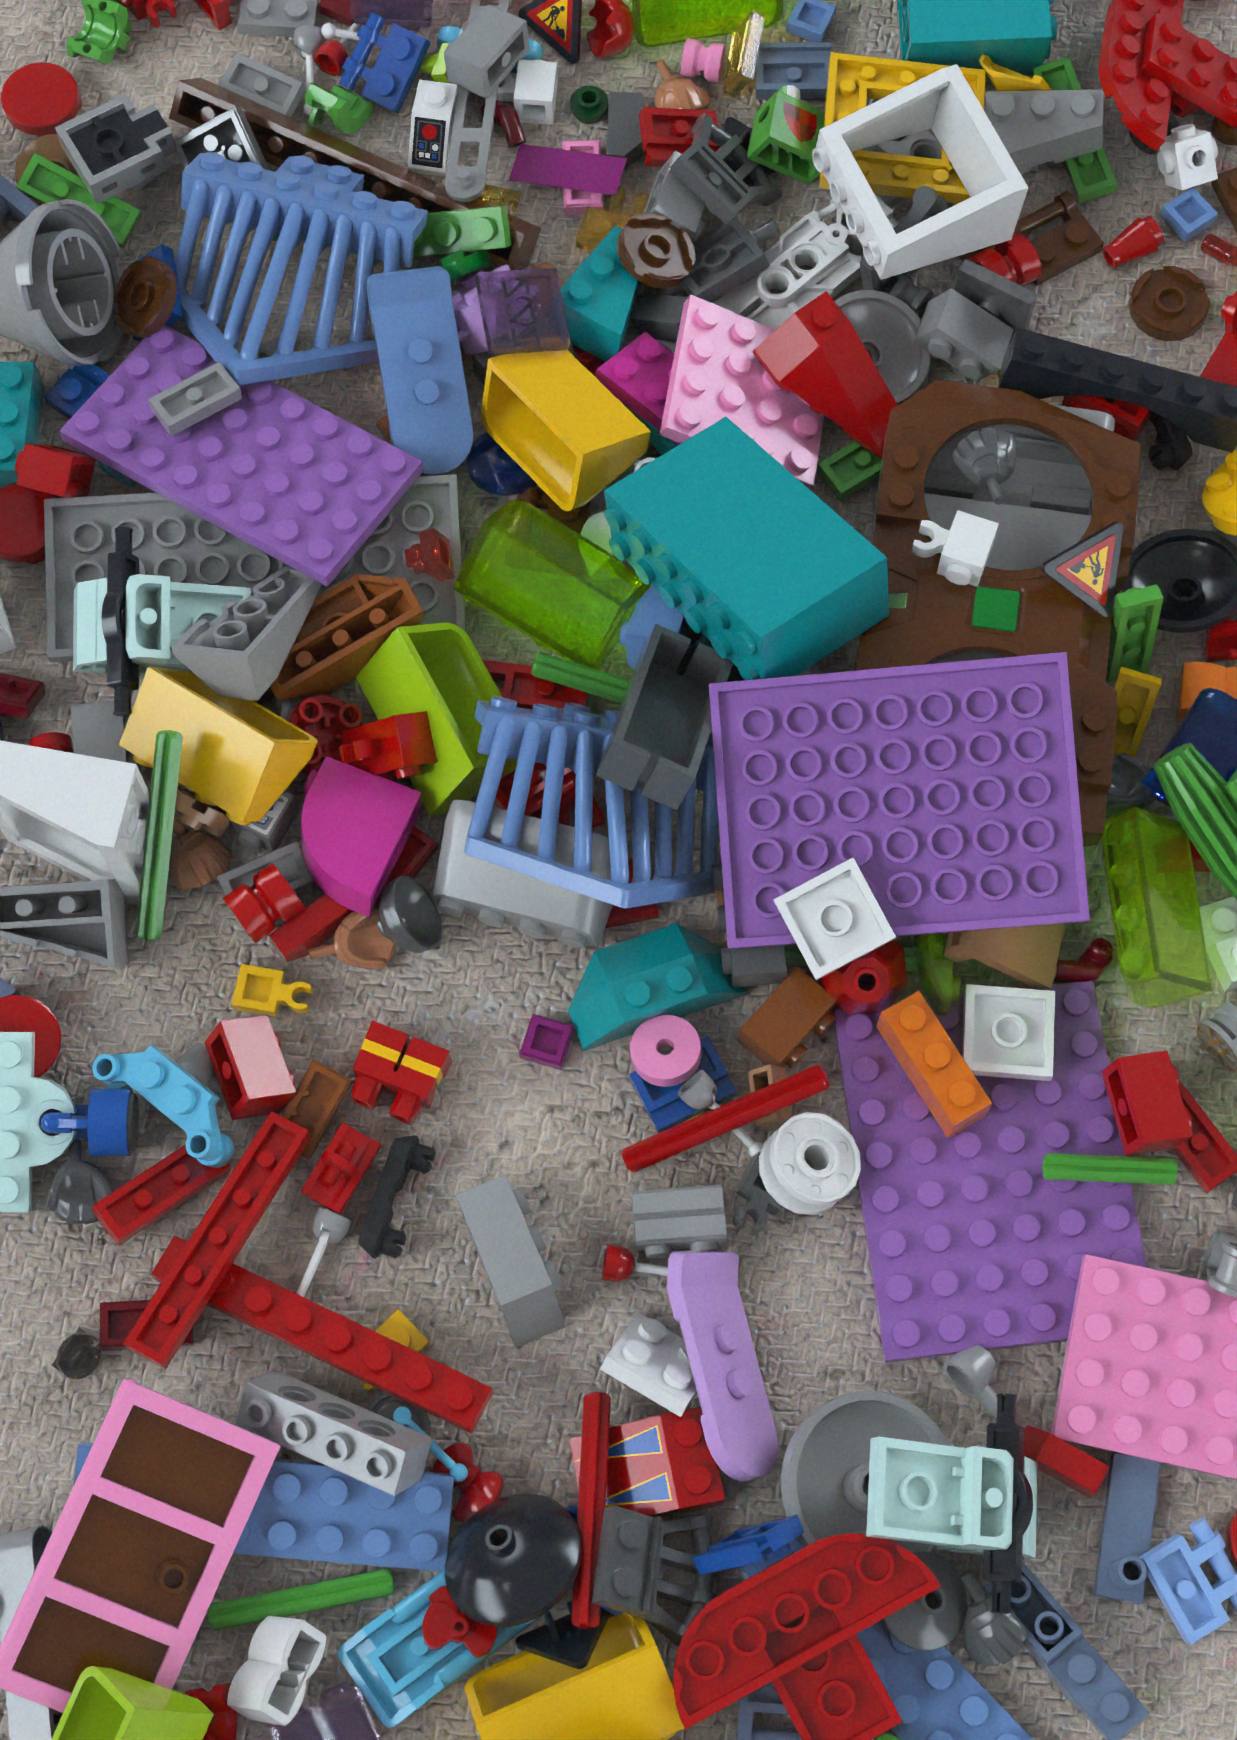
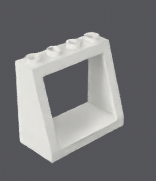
M957 64L942 68L820 129L816 148L812 152L815 168L818 172H823L829 183V190L833 201L841 205L846 215V222L850 232L857 235L863 246L866 262L870 266H874L881 280L1011 240L1028 191L1027 184ZM932 129L971 198L896 234L851 152Z
M0 740V830L6 839L85 881L116 879L124 893V901L129 904L139 905L150 792L137 764Z

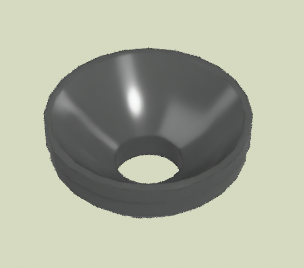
M400 876L387 884L382 891L379 908L377 909L379 914L377 924L382 935L390 939L395 946H400L414 953H423L438 946L442 937V924L436 905L426 889L409 876Z

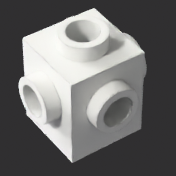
M1194 124L1173 128L1171 130L1172 135L1166 136V141L1159 148L1160 151L1157 154V163L1160 171L1164 174L1165 185L1185 190L1218 179L1215 162L1218 148L1215 139L1211 136V132L1197 129Z

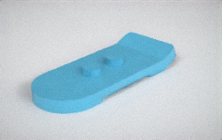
M443 1569L340 1646L338 1656L382 1724L391 1728L403 1723L426 1703L543 1615L520 1625L497 1627V1637L494 1646L488 1655L481 1658L472 1656L463 1643H455L453 1641L439 1650H431L424 1643L422 1623L428 1607L432 1605L429 1603V1596L439 1587L446 1586L445 1569ZM457 1607V1613H462V1611Z

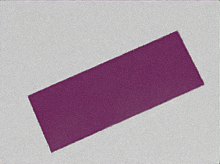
M520 144L509 180L616 195L627 158Z

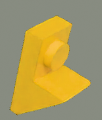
M1120 667L1113 687L1117 691L1116 705H1118L1114 754L1127 753L1135 758L1161 686V678Z

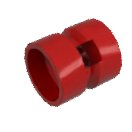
M1018 232L1013 234L1011 240L995 244L994 249L987 248L968 259L1023 287L1040 278L1042 273L1041 262L1033 244L1026 236Z
M273 862L253 876L252 886L241 884L223 897L228 907L255 943L275 930V921L277 919L286 922L305 909L301 900Z

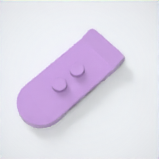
M674 1251L670 1254L668 1260L667 1292L674 1318L677 1322H680L703 1413L700 1421L708 1449L720 1469L734 1480L746 1482L764 1476L772 1470L776 1462L778 1439L737 1285L738 1255L734 1252Z

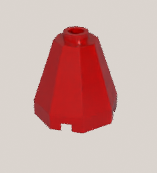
M894 939L818 979L819 985L827 991V994L837 1000L836 1006L849 1016L882 1012L889 1008L908 984L904 947ZM862 974H870L868 975V980L859 981V977Z

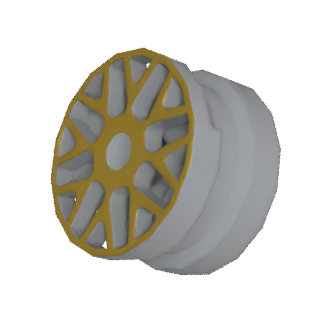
M1224 1002L1214 1011L1213 1018L1205 1017L1197 1024L1196 1033L1206 1051L1218 1064L1230 1072L1237 1073V1006Z

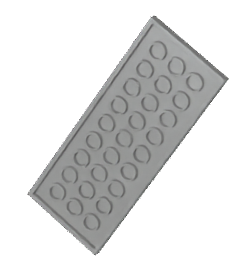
M457 474L418 477L327 587L322 584L317 596L355 574L383 576L395 579V577L405 578L425 613L419 625L447 622L459 626L466 632ZM156 492L44 499L47 658L50 662L73 661L74 589L79 582L108 578V553L115 552L116 527H130V529H133L132 554L139 558V574L170 576V582L251 588L252 596L254 595L253 586L279 571L287 564Z

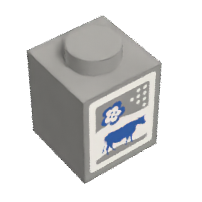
M284 791L261 821L251 822L248 826L232 822L238 835V841L254 851H259L261 847L269 852L277 849L297 816L299 809L295 797Z

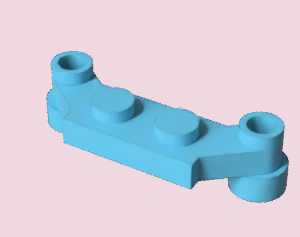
M149 1045L145 1052L102 1054L94 1060L92 1071L97 1079L102 1080L105 1085L113 1089L133 1088L182 1128L187 1134L186 1150L190 1156L196 1158L201 1164L214 1168L223 1167L231 1160L234 1154L233 1141L229 1135L220 1132L215 1105L220 1097L158 1047Z

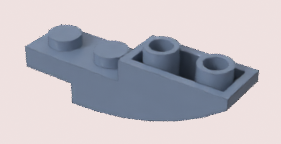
M1022 1561L1021 1582L1012 1584L1011 1610L1027 1631V1638L1023 1645L1074 1708L1087 1717L1105 1740L1124 1739L1149 1717V1711L1083 1637L1082 1629ZM991 1582L983 1587L985 1593H992Z

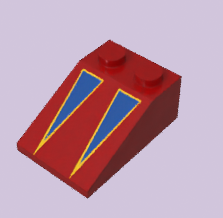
M701 1407L686 1409L681 1417L670 1412L610 1428L606 1508L616 1505L653 1518L657 1516L663 1518L723 1506L725 1497L719 1467L714 1461L705 1440L700 1421L701 1415H703ZM582 1435L569 1439L578 1490Z

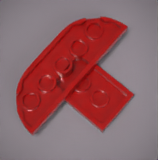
M1112 0L1106 13L1098 70L1103 92L1107 99L1111 96L1114 97L1117 109L1123 114L1120 118L1123 124L1147 146L1157 151L1166 141L1173 90L1232 127L1237 128V58L1228 56L1215 48L1209 40L1199 38L1183 28L1181 20L1184 0Z
M842 1533L816 1540L730 1587L710 1600L695 1615L688 1625L677 1650L673 1686L676 1707L684 1729L686 1730L772 1682L802 1740H872L903 1721L856 1634L940 1588V1583L931 1570L916 1555L903 1546L888 1539L867 1537L864 1533Z

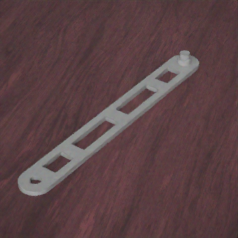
M471 0L468 24L472 18L477 17L486 7L481 6L482 0ZM499 0V6L494 7L508 12L510 0ZM498 86L486 98L482 128H464L469 91L461 87L458 88L445 178L446 193L455 201L469 202L477 199L484 192ZM461 146H479L477 166H458Z

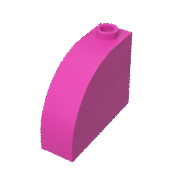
M326 756L319 771L313 769L310 772L304 788V793L307 795L304 800L301 817V849L303 859L312 879L327 896L350 910L370 917L420 815L422 792Z

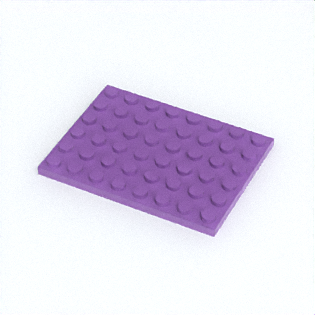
M1067 652L709 684L728 949L796 944L774 899L853 857L896 937L1090 921Z
M1093 981L1052 985V989H1046L1055 991L1054 1058L1051 1081L974 1075L991 1100L992 1105L984 1118L950 1138L946 1137L876 1026L881 1012L849 1016L841 1009L833 1010V1014L837 1017L834 1022V1030L849 1129L860 1152L861 1172L857 1182L885 1363L954 1355L974 1345L982 1346L987 1351L1066 1342L1068 1341L1083 1255L1087 1254L1147 1268L1131 1183L1048 1180L1043 1178L1042 1159L1047 1153L1126 1156L1101 1072L1109 1066ZM964 995L926 1000L962 1056Z

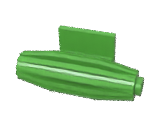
M1185 743L1165 754V756L1154 763L1153 768L1175 818L1211 873L1237 900V770L1227 783L1192 743Z

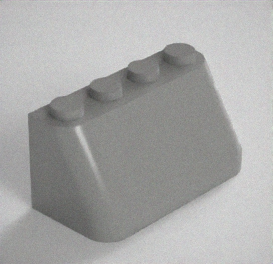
M453 800L445 820L432 899L436 906H438V910L454 917H461L463 913L478 917V920L492 927H502L503 923L519 927L518 929L522 933L535 938H542L544 934L558 937L562 943L574 948H584L585 945L598 948L613 905L466 855L464 847L476 803L466 800ZM492 808L485 833L486 839L498 843L501 842L507 810ZM524 815L518 842L519 850L537 855L540 818ZM558 823L554 860L557 863L573 868L575 827ZM592 832L591 872L596 876L611 880L609 838Z

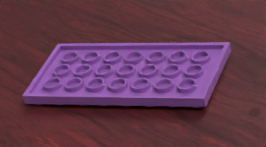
M166 325L157 333L144 338L59 431L63 442L327 587L424 471L423 461L272 381L238 385L242 394L241 400L171 437L151 411L148 399L212 366L216 362L200 343Z

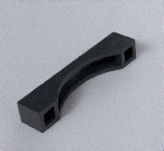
M1018 327L1003 357L998 388L1018 390L1038 399L1055 396L1086 395L1126 401L1149 409L1168 419L1180 428L1194 443L1233 453L1237 446V387Z

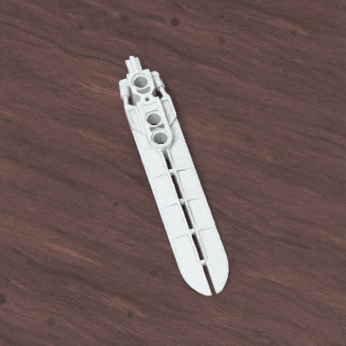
M875 194L892 227H896L899 223L893 218V212L910 198ZM831 199V205L819 212L812 211L783 233L779 237V241L764 253L770 264L768 268L758 273L755 278L741 283L726 292L720 299L710 303L744 317L758 307L746 318L776 330L796 311L827 291L833 299L861 276L859 263L861 257L857 255H863V246L857 235L850 232L846 222V215L841 205ZM833 212L837 214L836 223L828 226L823 221L820 222L822 218ZM807 265L811 266L813 269L802 270L799 267ZM779 289L784 292L782 294H773L769 291ZM657 340L672 353H675L677 342Z

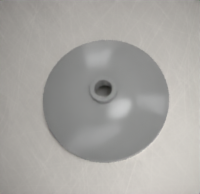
M875 290L855 291L835 300V303L854 327L896 403L899 404L908 399L923 383L931 360V354L927 349L914 341L921 324L918 315L906 303L895 296Z

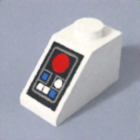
M419 79L411 115L407 167L409 170L418 174L446 177L458 95L457 84Z

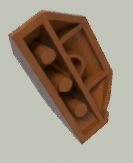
M355 574L317 596L277 679L270 686L275 697L281 700L330 694L356 679L358 673L397 627L419 625L425 613L408 581L405 578L395 577V579L383 576Z

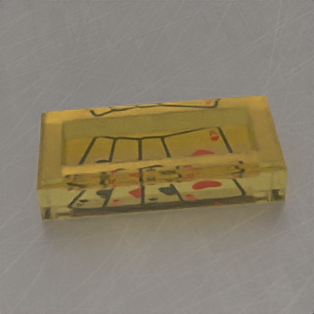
M755 11L750 12L733 31L722 88L724 94L733 98L753 80L765 18L764 15Z

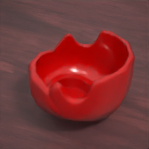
M595 0L594 8L588 13L596 18V26L586 34L591 52L597 59L626 51L631 45L634 36V21L628 6L622 0Z

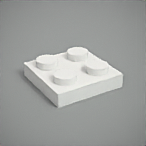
M854 857L774 899L815 980L896 939Z
M966 984L964 989L962 1057L974 1075L1051 1081L1054 1058L1055 991Z
M641 1313L636 1315L607 1354L600 1370L679 1417L683 1415L697 1394L684 1339L666 1329L658 1320L648 1318Z

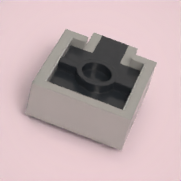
M126 93L55 127L61 147L96 204L166 171L164 158L176 152L172 132L155 105L152 104L136 112Z

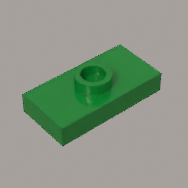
M459 250L440 261L443 268L450 275V282H454L490 265L491 259L487 250H480L468 256H464L463 251Z

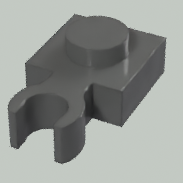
M760 1151L751 1158L736 1191L738 1195L747 1199V1201L733 1216L734 1225L739 1224L744 1219L745 1214L753 1218L755 1225L750 1233L752 1236L765 1227L768 1220L767 1212L774 1216L782 1209V1206L766 1191L760 1177Z

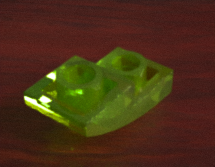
M944 933L915 935L916 961L924 991L936 1014L946 1016L951 1002H958L960 976L953 975V960L942 959Z

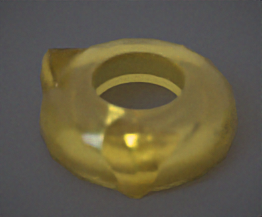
M485 183L484 192L477 200L481 201L485 206L487 204L512 206L514 212L518 207L521 191L517 192Z

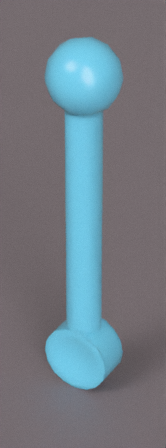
M398 1407L394 1411L393 1421L427 1435L411 1419L412 1414L407 1407ZM432 1440L430 1451L450 1470L449 1474L454 1476L455 1482L464 1481L468 1475L466 1466L461 1463L456 1464Z

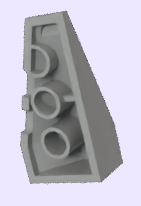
M286 565L253 586L254 595L239 603L232 600L222 606L223 614L210 623L206 619H201L193 624L172 646L173 655L219 696L238 698L242 701H258L277 679L322 584Z

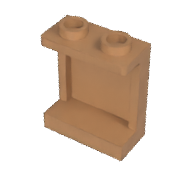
M1065 924L950 932L948 933L943 956L956 962L975 959L1019 980L1017 988L1052 989L1053 980L1057 973L1056 965L1061 942L1066 928Z

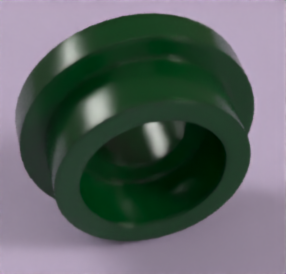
M580 87L571 95V112L578 121L584 124L597 123L608 110V97L598 87Z

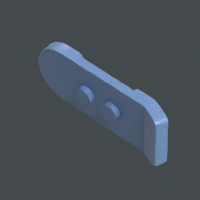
M440 266L372 274L366 282L368 303L380 365L391 445L423 461L424 471L421 475L436 476L447 474L456 469L466 459L473 443V426L452 301L450 275L445 268Z

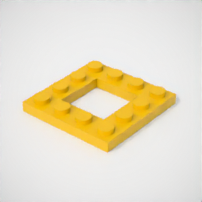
M831 52L828 66L824 127L866 107L867 98L880 100L949 66ZM959 67L984 110L986 71L983 69ZM941 145L940 159L866 151L863 149L851 152L874 194L912 198L917 188L929 186L938 195L944 197L947 203L958 204L971 198ZM821 172L819 188L829 189V183L823 172Z

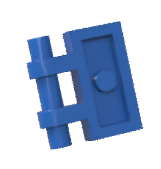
M371 12L366 25L360 26L357 36L360 38L351 58L346 57L342 66L345 71L339 84L353 91L360 77L367 81L361 93L362 96L399 114L431 42L393 23L388 36L385 37L379 34L385 19ZM373 45L381 48V51L373 69H370L364 65Z

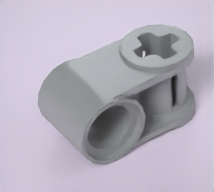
M1215 1229L1209 1241L1203 1262L1208 1278L1207 1283L1212 1288L1237 1298V1236Z

